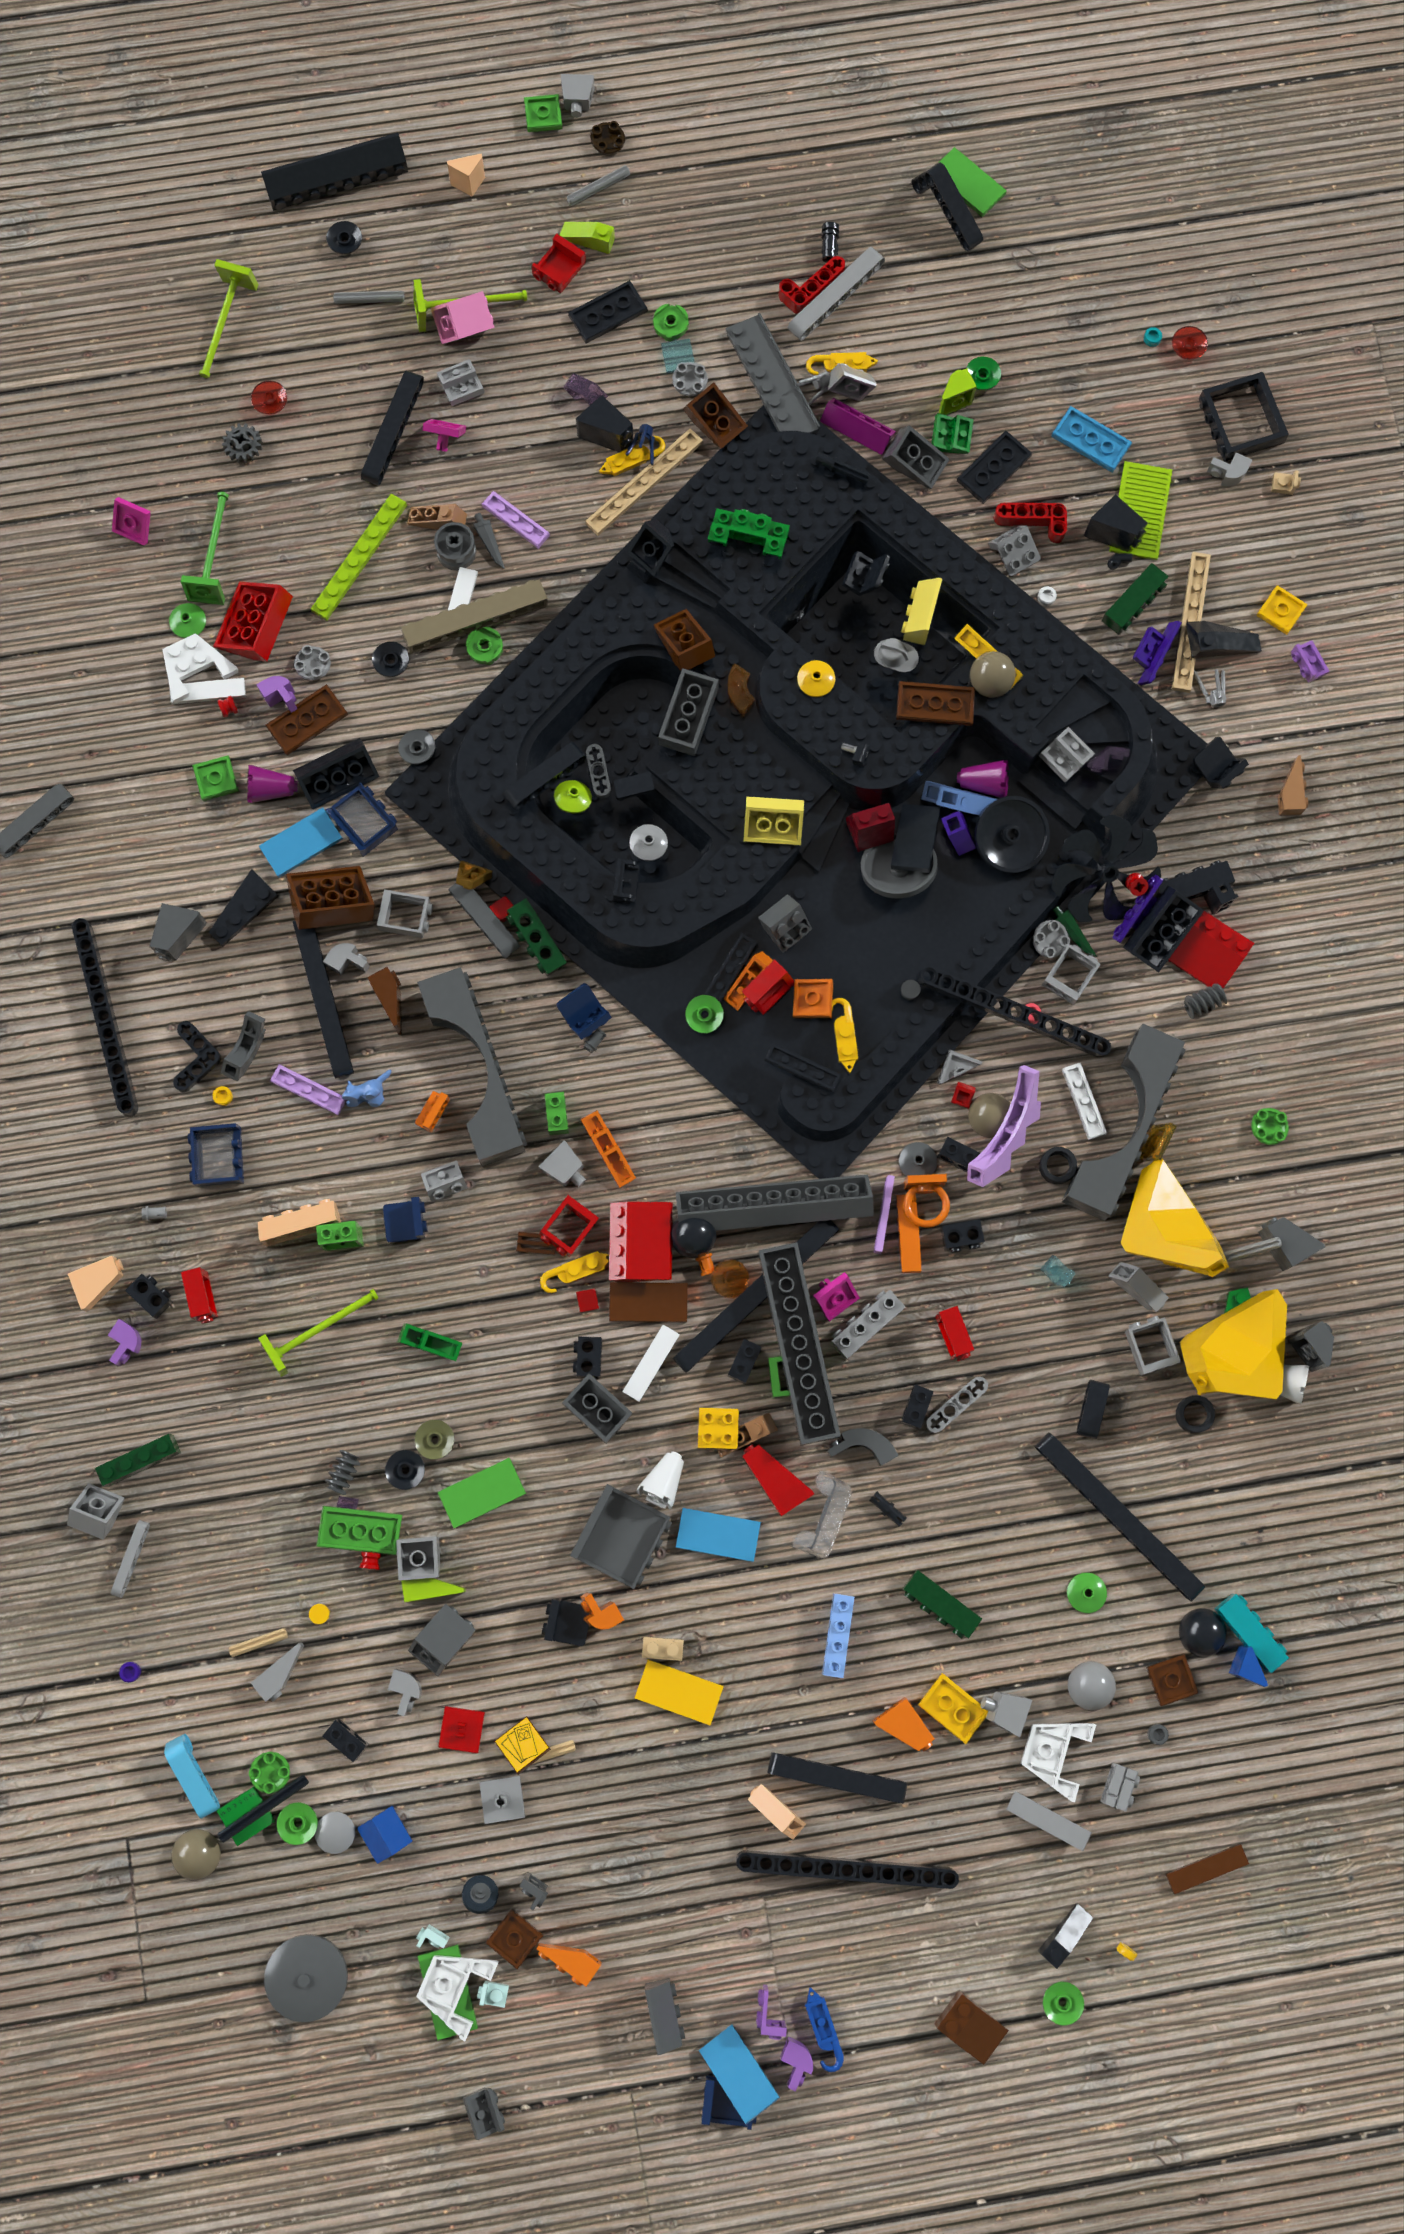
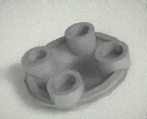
M681 362L674 370L672 381L676 391L681 395L696 396L706 388L708 377L703 365L694 362Z
M310 645L303 646L294 660L296 672L307 680H317L324 677L331 666L328 652L320 647Z
M1056 920L1041 923L1035 929L1033 935V944L1036 951L1047 958H1053L1062 954L1070 943L1065 927Z
M340 1811L330 1812L318 1821L315 1840L323 1851L330 1854L341 1853L347 1850L353 1843L356 1836L355 1826L346 1814Z

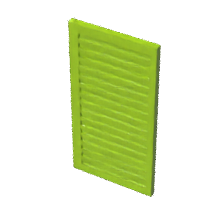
M1124 461L1118 497L1148 524L1145 528L1146 533L1141 538L1142 542L1137 548L1134 549L1132 547L1126 552L1110 546L1109 552L1132 553V556L1158 560L1172 469Z

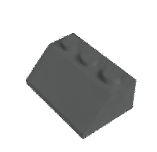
M1323 1321L1305 1327L1288 1339L1304 1363L1309 1366L1311 1372L1331 1365L1334 1336L1332 1335L1331 1327L1327 1323H1323Z
M590 1374L562 1402L572 1414L605 1444L613 1438L633 1414Z
M670 1978L645 1983V1994L658 2056L681 2047L682 2039H685L683 2026H679L678 2023L681 2013L679 2004L675 2005L673 1997L677 1996L675 1983L671 1984Z

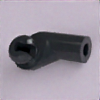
M1115 553L1108 560V568L1115 570L1121 563H1131L1132 553Z

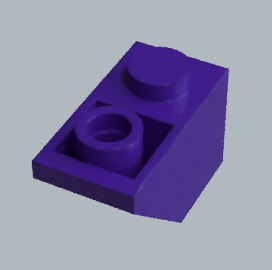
M957 811L941 818L948 837L959 856L976 849L963 813Z

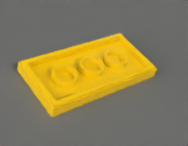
M648 1659L635 1699L711 1725L724 1686Z

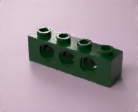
M527 898L507 910L508 915L506 918L511 926H516L518 938L521 942L525 941L528 945L526 950L531 958L535 957L538 961L536 966L541 974L545 973L549 976L567 964ZM522 918L530 920L531 923L528 927L521 926L520 920ZM538 934L541 940L538 943H533L530 940V936ZM548 950L551 956L548 959H543L540 956V952Z

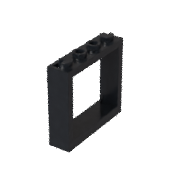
M1263 372L1204 389L1200 394L1199 407L1204 411L1205 422L1210 426L1212 439L1216 441L1217 451L1221 453L1224 462L1232 460L1235 453L1245 456L1285 443L1289 433ZM1253 386L1273 434L1231 447L1212 398Z

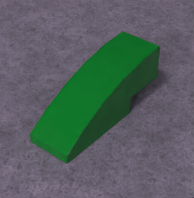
M407 1323L403 1324L397 1342L453 1361L457 1360L462 1346V1342Z

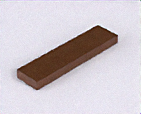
M1239 1843L1165 1873L1175 1895L1246 1866L1249 1862L1242 1845Z

